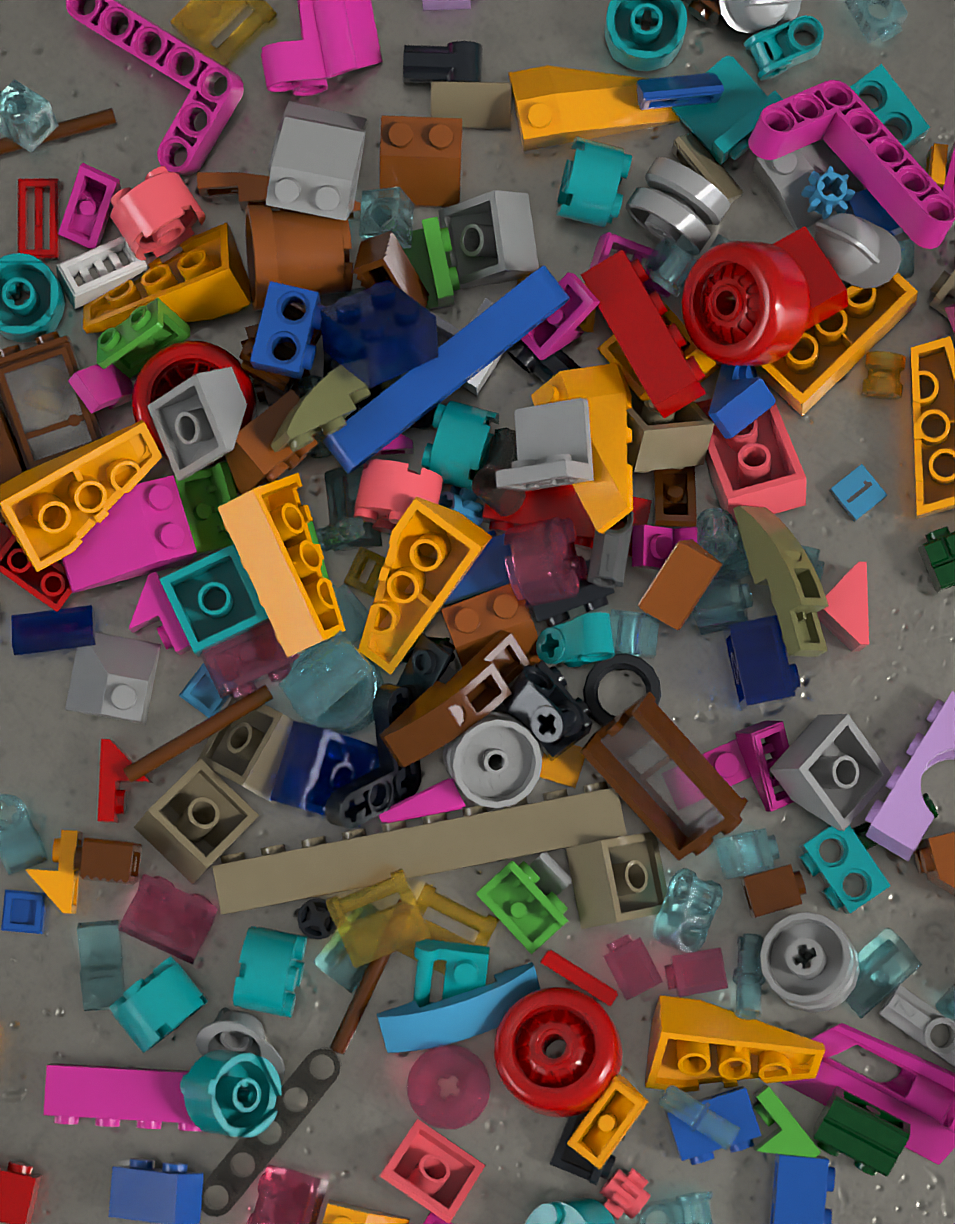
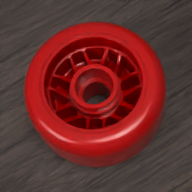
M729 241L718 244L706 251L695 262L685 281L682 294V314L686 330L694 345L704 355L718 363L732 366H760L773 363L783 358L797 345L806 329L810 314V292L805 274L789 253L773 244L753 241Z
M204 341L178 342L154 354L139 372L132 394L133 416L135 423L141 420L145 422L163 458L169 460L147 405L195 374L232 367L247 403L239 431L256 418L257 400L248 373L241 368L242 364L227 350ZM223 455L222 457H220V458H218L217 460L213 461L212 463H210V464L207 465V466H210V465H213V464H216V463H219V462L225 460V459H226V458H225V455Z
M549 987L525 995L506 1012L496 1032L494 1058L503 1084L522 1105L545 1116L562 1118L576 1116L591 1110L611 1080L620 1074L622 1045L615 1024L604 1008L593 998L574 989ZM557 1040L566 1042V1050L562 1056L556 1059L546 1056V1050L550 1044Z

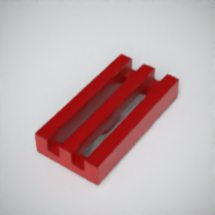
M18 179V253L32 255L40 261H44V259L60 260V235L58 234L60 229L59 179ZM28 188H35V249H28ZM44 188H50V249H44Z
M551 949L546 951L540 963L610 1007L618 996L616 990Z

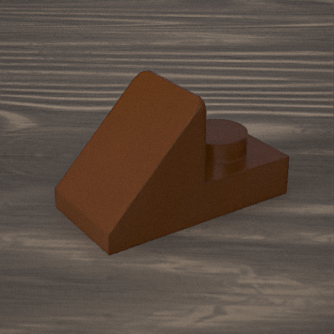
M695 466L683 469L654 470L652 526L696 527Z

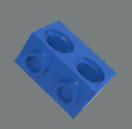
M270 281L250 360L254 369L301 380L304 369L311 370L316 353V346L310 345L314 329L321 330L326 312V306L320 305L319 292ZM291 303H301L306 307V312L301 319L291 321L284 317L285 308ZM289 342L295 345L296 352L291 359L281 361L274 357V350L279 344Z

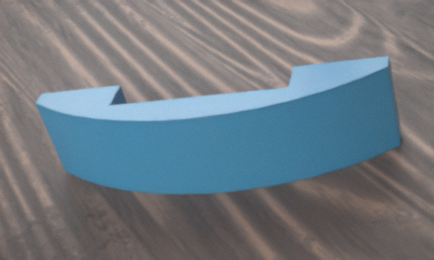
M531 962L495 974V983L420 1008L416 1001L377 1013L387 1053L410 1052L459 1042L499 1027L502 1018L513 1004L525 995L540 989L534 964Z

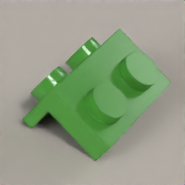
M438 216L423 219L422 229L400 234L401 247L429 293L427 297L429 299L427 301L428 305L425 306L426 310L455 305L453 291L461 289L456 266L448 267L445 252L452 251L448 227L440 228Z
M157 297L146 306H140L135 309L129 318L115 328H108L101 334L97 340V364L102 369L113 364L128 378H131L140 372L145 363L158 351L189 338L190 326Z
M226 461L221 462L212 468L197 471L181 481H177L176 476H174L197 550L195 556L217 552L234 544L230 534L224 527L223 519L217 508L237 498L238 488Z
M511 860L476 895L532 955L568 922L563 915L568 908L552 891L547 896L542 893L535 885L540 880L539 876L525 861L517 865Z

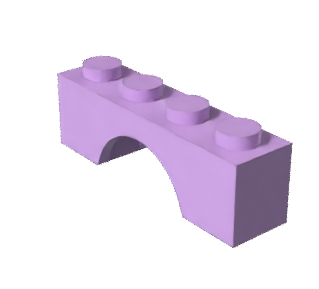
M953 691L945 703L939 699L936 701L926 718L928 722L932 723L925 736L919 732L916 734L906 751V754L912 757L906 768L896 767L885 786L892 790L885 802L877 799L865 818V821L871 824L866 837L908 862L934 819V815L928 809L922 797V775L936 763L945 760H955V692Z

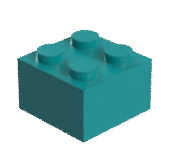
M234 544L159 579L194 654L198 657L271 623L265 609L259 602L258 594L247 571L242 566L240 555Z

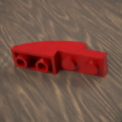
M0 522V572L58 612L72 593L65 568L58 562H55L36 572L11 530Z

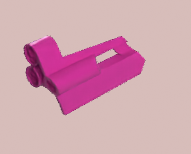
M297 0L302 40L277 42L261 48V60L267 90L270 92L292 90L295 96H310L322 93L328 89V78L383 62L371 0Z
M840 1023L810 1038L825 1044V1052L816 1078L781 1082L825 1106L835 1087L838 1086L911 1124L910 1137L905 1148L938 1165L955 1148V1073L846 1024ZM857 1044L901 1067V1071L891 1081L879 1083L831 1058V1056Z

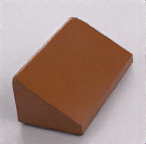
M693 539L679 541L638 603V607L672 628L680 630L719 571L722 563Z

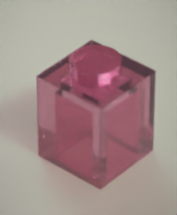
M626 934L607 944L610 952L602 957L624 1000L627 1001L663 982L641 937L631 940L629 934Z
M721 947L670 955L671 964L664 965L668 990L676 989L677 997L728 989Z

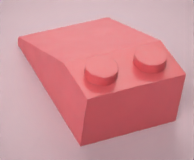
M712 398L696 403L709 418L708 413ZM776 403L733 438L725 439L717 426L714 425L705 459L728 527L737 525L733 508L739 505L764 507L773 514L806 505V476Z

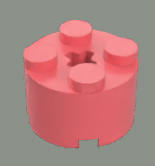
M165 166L153 169L146 175L144 182L133 189L129 187L124 188L111 198V203L114 206L111 212V219L139 260H147L144 255L145 253L153 252L157 258L175 250L180 246L179 244L195 234L191 228L198 220L202 226L206 217L180 175L176 172H169Z
M381 459L369 460L368 464L364 463L353 517L360 521L373 523L372 529L391 534L416 497L439 504L443 478L441 475L425 468H421V473L419 474L408 469L409 464Z

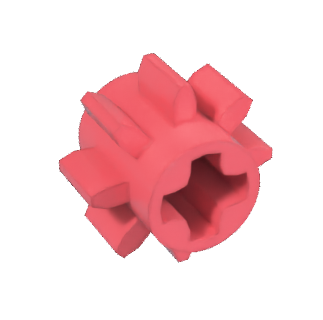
M618 1168L599 1192L607 1199L602 1205L617 1220L623 1213L630 1219H633L651 1197L643 1189L648 1184V1180L633 1168L627 1175Z

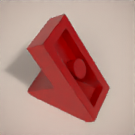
M101 739L97 821L119 823V814L126 813L127 792L126 790H120V782L131 783L123 768L134 762L110 739ZM144 775L132 783H152V781Z

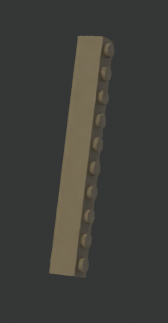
M607 781L584 785V793L568 796L567 789L543 793L544 801L528 804L527 797L514 805L488 812L485 806L462 809L463 817L447 820L446 813L422 817L423 825L407 828L406 820L383 824V833L368 836L365 828L342 832V841L327 844L325 836L301 841V849L286 851L285 844L261 848L262 856L250 859L245 858L244 852L220 856L221 864L212 866L221 915L627 836L619 794L613 788H608Z

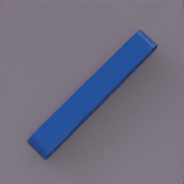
M540 267L346 421L347 425L328 435L323 440L324 445L345 472L350 474L561 308L570 297L547 267Z

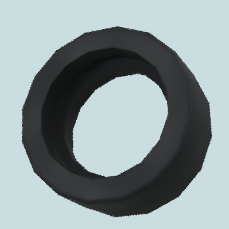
M627 653L615 654L610 659L598 661L588 673L583 688L584 702L592 712V719L601 727L616 717L603 709L598 699L600 681L607 673L613 670L627 669L635 672L641 677L645 685L646 694L650 691L656 698L655 703L659 705L661 698L660 680L653 667L642 658Z

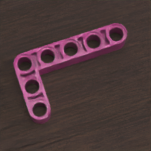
M66 0V9L75 20L191 90L159 145L157 159L160 165L165 166L169 172H176L182 176H191L197 173L203 166L242 98L244 84L241 77L117 0H95V8L88 15L84 13L86 0ZM126 16L128 19L127 30L123 34L118 35L116 32L117 22L120 18ZM159 36L161 39L160 50L156 54L150 55V41ZM192 56L194 68L190 74L184 76L181 71L182 63L187 57ZM222 76H225L228 85L227 89L222 95L216 96L214 92L215 82ZM205 111L207 115L206 126L202 130L196 131L194 127L195 117L200 112ZM184 146L187 151L186 161L182 165L177 166L174 161L175 152Z
M828 80L771 104L762 110L748 140L749 148L756 156L765 160L778 159L823 139L913 242L927 249L937 248L941 245L955 221V204L846 83L838 80Z

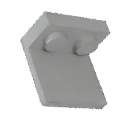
M576 398L515 410L518 461L511 462V469L496 471L497 488L531 491L594 480L587 399Z

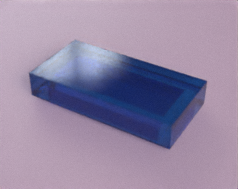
M92 605L60 609L58 612L49 610L11 615L12 649L14 655L96 645L95 615Z

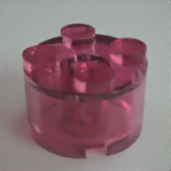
M554 517L510 527L505 533L504 545L511 544L512 556L505 557L508 578L517 599L527 600L524 605L526 608L575 598L579 592L580 581L586 580L588 577L587 566L583 556H577L574 545L576 532L570 518L561 519Z
M459 1044L437 1046L423 1052L413 1064L407 1081V1096L413 1110L424 1122L440 1129H458L473 1122L485 1109L490 1096L489 1073L482 1059L471 1049ZM453 1075L458 1079L456 1087L460 1091L457 1095L450 1092L445 1097L440 1094L442 1086L438 1083V1080L441 1077L448 1080Z

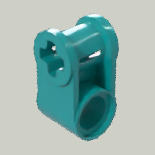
M804 15L775 28L761 31L748 38L743 44L746 50H751L760 70L757 75L760 81L778 76L789 68L814 58L821 49L824 30L818 19L813 16ZM799 31H809L814 35L816 41L811 45L803 46L796 42L794 35Z
M604 612L579 615L571 621L546 628L538 636L536 643L538 657L546 664L563 662L564 665L571 668H578L592 662L614 657L615 651L610 615Z

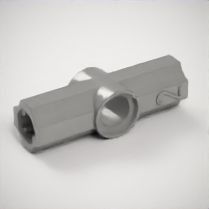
M899 984L886 999L878 1014L955 1068V1021L945 1017ZM942 1023L948 1027L950 1038L944 1046L936 1047L930 1039V1033L935 1025Z

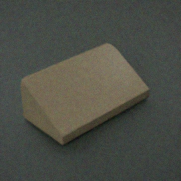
M431 82V117L462 118L463 129H511V83Z
M692 132L681 135L674 140L672 153L682 165L690 168L717 187L726 196L730 204L742 196L743 191Z

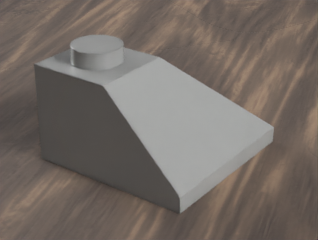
M823 139L778 159L765 160L757 157L752 169L795 231L804 226L808 228L823 218L822 214L815 211L808 213L807 209L810 206L809 198L801 196L805 186L811 185L808 178L813 171L818 172L822 176L829 166H832L835 173L841 176L849 175L846 181L847 189H852L855 193L864 190V186ZM828 190L823 194L825 196H828L833 193L830 190Z
M232 367L195 374L147 405L177 481L188 478L234 448L247 403Z
M80 630L65 710L146 724L161 644Z

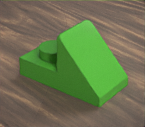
M764 1085L753 1094L759 1102L753 1107L768 1127L774 1123L778 1126L775 1131L753 1148L757 1152L813 1158L822 1153L769 1086Z

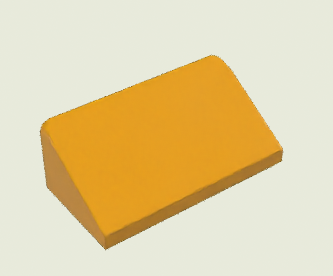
M621 1074L615 1076L566 1144L598 1169H601L648 1104V1101Z

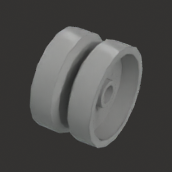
M657 157L645 175L649 187H637L626 203L625 208L641 226L659 239L683 252L699 255L711 236L706 225H719L731 204L717 187L690 168L674 160Z
M492 710L463 734L444 745L443 750L446 771L463 794L480 806L502 808L514 805L531 793L540 778L543 761L538 742L517 718L504 710Z
M810 912L792 914L776 923L764 938L760 953L762 974L771 989L793 1008L810 1013L829 1011L843 1003L854 990L860 971L857 951L842 929L826 916ZM811 959L812 966L805 968L807 961Z

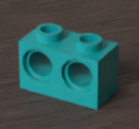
M882 64L850 86L858 96L871 94L876 97L879 106L870 110L885 126L894 125L902 131L903 138L898 141L906 150L926 136L930 126Z
M829 825L800 845L804 852L799 857L802 864L812 877L819 874L828 888L822 892L835 911L842 908L845 914H850L891 886L850 825L844 831H839ZM826 839L834 840L840 847V856L833 863L824 861L819 853L820 845ZM850 873L857 874L863 881V890L857 897L847 895L843 889V880Z

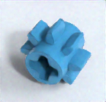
M829 166L822 176L818 172L813 171L808 178L811 185L805 186L801 192V196L809 198L810 206L807 212L815 211L822 214L823 220L827 219L834 210L837 214L845 213L848 206L844 201L851 200L855 194L854 190L847 189L846 181L849 175L841 176L835 173L832 166ZM828 190H830L833 193L828 196H825L823 194Z
M451 486L450 492L446 491L440 495L439 505L460 512L479 527L483 522L484 505L475 502L479 495L478 492Z

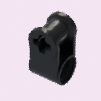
M534 666L524 667L510 687L512 694L503 701L505 708L512 715L520 719L542 742L550 743L559 740L562 736L568 737L577 734L584 722L583 712L579 705L570 699L543 670Z

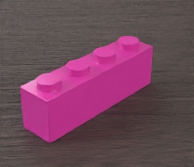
M59 1063L47 1065L43 1115L54 1116V1123L79 1124V1117L95 1118L96 1126L120 1127L121 1119L137 1120L136 1128L161 1129L162 1122L178 1123V1130L202 1131L189 1117L185 1107L184 1095L180 1090L182 1077L189 1073V1071Z

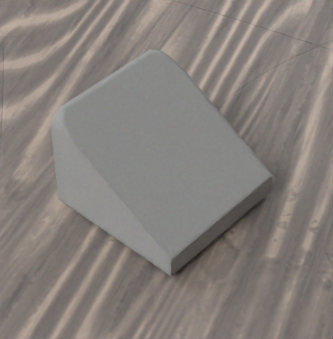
M543 852L529 865L539 876L540 880L535 885L545 896L551 891L557 896L571 883L572 879L547 852Z

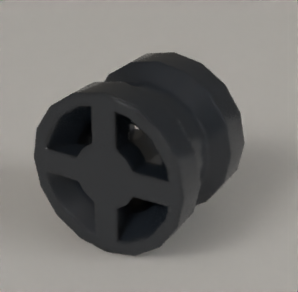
M320 898L311 899L304 903L298 912L297 918L300 930L304 935L312 939H324L331 936L338 928L340 920L339 912L335 905L326 899Z

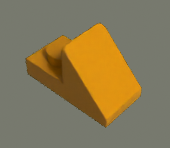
M61 830V838L54 839L52 861L53 863H59L58 871L26 869L27 873L62 913L76 914L80 871L74 870L73 863L76 846H82L83 832Z

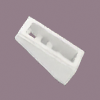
M121 236L57 264V278L71 305L76 309L147 270V264L145 260L136 258L124 237ZM118 252H124L130 263L129 265H122L117 256ZM108 259L115 271L108 273L103 261ZM92 267H94L99 278L94 280L88 271ZM80 276L84 284L78 286L74 278Z

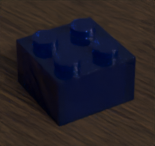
M389 280L376 283L364 291L342 298L336 303L320 309L323 350L370 388L439 357L436 316Z
M773 615L729 625L723 634L740 711L787 702L795 697V690L801 687L796 664H789L787 648L782 639V630L778 616Z
M293 721L270 800L326 818L325 805L333 791L379 767L377 746L326 728Z

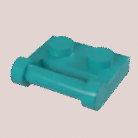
M430 939L416 941L414 957L418 960L413 1001H416L419 1008L435 1003L429 1002L433 966L434 961L437 959L446 960L442 1000L485 986L490 947Z

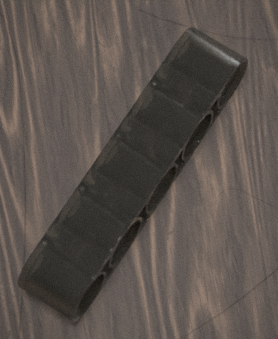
M327 1047L313 1050L281 1087V1096H277L274 1108L278 1110L274 1121L280 1125L282 1131L278 1141L273 1143L266 1142L261 1138L260 1134L253 1137H241L203 1183L201 1210L205 1214L219 1217L225 1215L233 1208L336 1081L342 1071V1061L336 1051ZM326 1055L332 1059L334 1072L330 1077L320 1078L313 1073L311 1065L316 1056ZM298 1087L306 1092L308 1103L304 1109L293 1110L286 1104L285 1096L290 1088ZM243 1152L253 1157L255 1169L251 1174L241 1175L234 1169L233 1159L236 1154ZM219 1185L225 1188L229 1196L225 1206L214 1207L208 1202L207 1190L210 1186Z

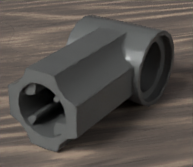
M632 511L621 519L625 523L622 529H608L601 534L595 528L588 582L594 583L599 587H623L630 538L633 530L634 519Z

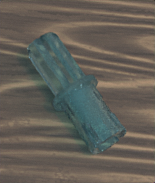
M674 1085L667 1087L660 1098L659 1105L690 1125V1131L698 1130L721 1145L725 1150L731 1146L740 1131L739 1126H735L709 1109L711 1104L706 1102L703 1105Z

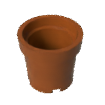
M246 205V257L250 295L254 311L263 310L270 281L319 292V296L352 291L353 262H350L349 249H352L348 218L344 221L298 211H272L268 205Z

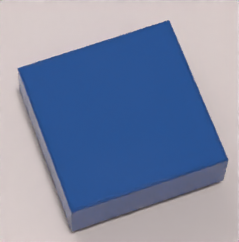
M5 889L1 931L44 934L47 894Z

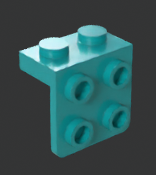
M725 56L706 72L715 73L723 84L724 91L717 103L672 107L676 115L720 165L730 157L736 160L749 149L748 140L762 110L771 104L783 100L775 90L767 96L732 56Z

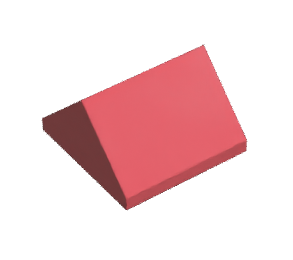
M858 562L825 595L829 606L817 612L819 621L850 651H861L869 645L867 562Z
M417 1119L382 1170L380 1177L449 1224L486 1165Z

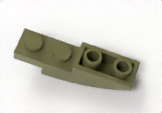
M406 350L375 364L371 362L366 351H363L333 369L308 391L288 413L271 444L273 451L278 452L289 446L292 452L314 441L312 435L323 431L324 435L328 436L345 427L347 423L344 419L357 409L355 407L356 404L372 395L370 390L379 386L382 392L402 377L401 374L413 365Z
M741 505L733 508L738 524V532L742 538L749 562V571L753 576L755 585H767L770 588L771 600L776 609L782 630V639L787 648L788 655L817 657L827 652L828 649L817 612L829 605L817 573L803 547L786 525L767 508Z

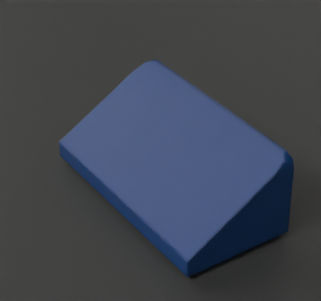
M715 73L637 80L636 83L638 104L641 110L717 103L724 91L723 84Z

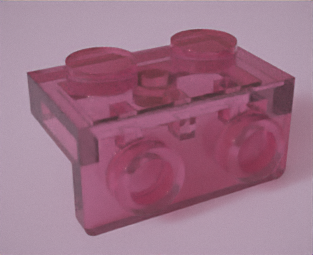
M271 622L204 650L200 654L220 697L223 698L233 694L235 700L257 690L255 683L269 677L271 683L290 676L294 673L291 667L300 660L298 653L287 658L282 646L277 641Z
M143 874L138 890L120 922L119 931L193 965L214 925L218 908L213 906L202 895L187 894L175 888L169 880L163 877H151Z
M268 1165L265 1173H263L259 1180V1195L254 1212L250 1215L247 1224H316L328 1180L289 1167Z

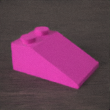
M174 475L139 483L129 493H124L107 511L109 512L107 517L101 523L97 522L81 539L83 542L77 549L63 557L62 561L72 593L189 564L197 550Z

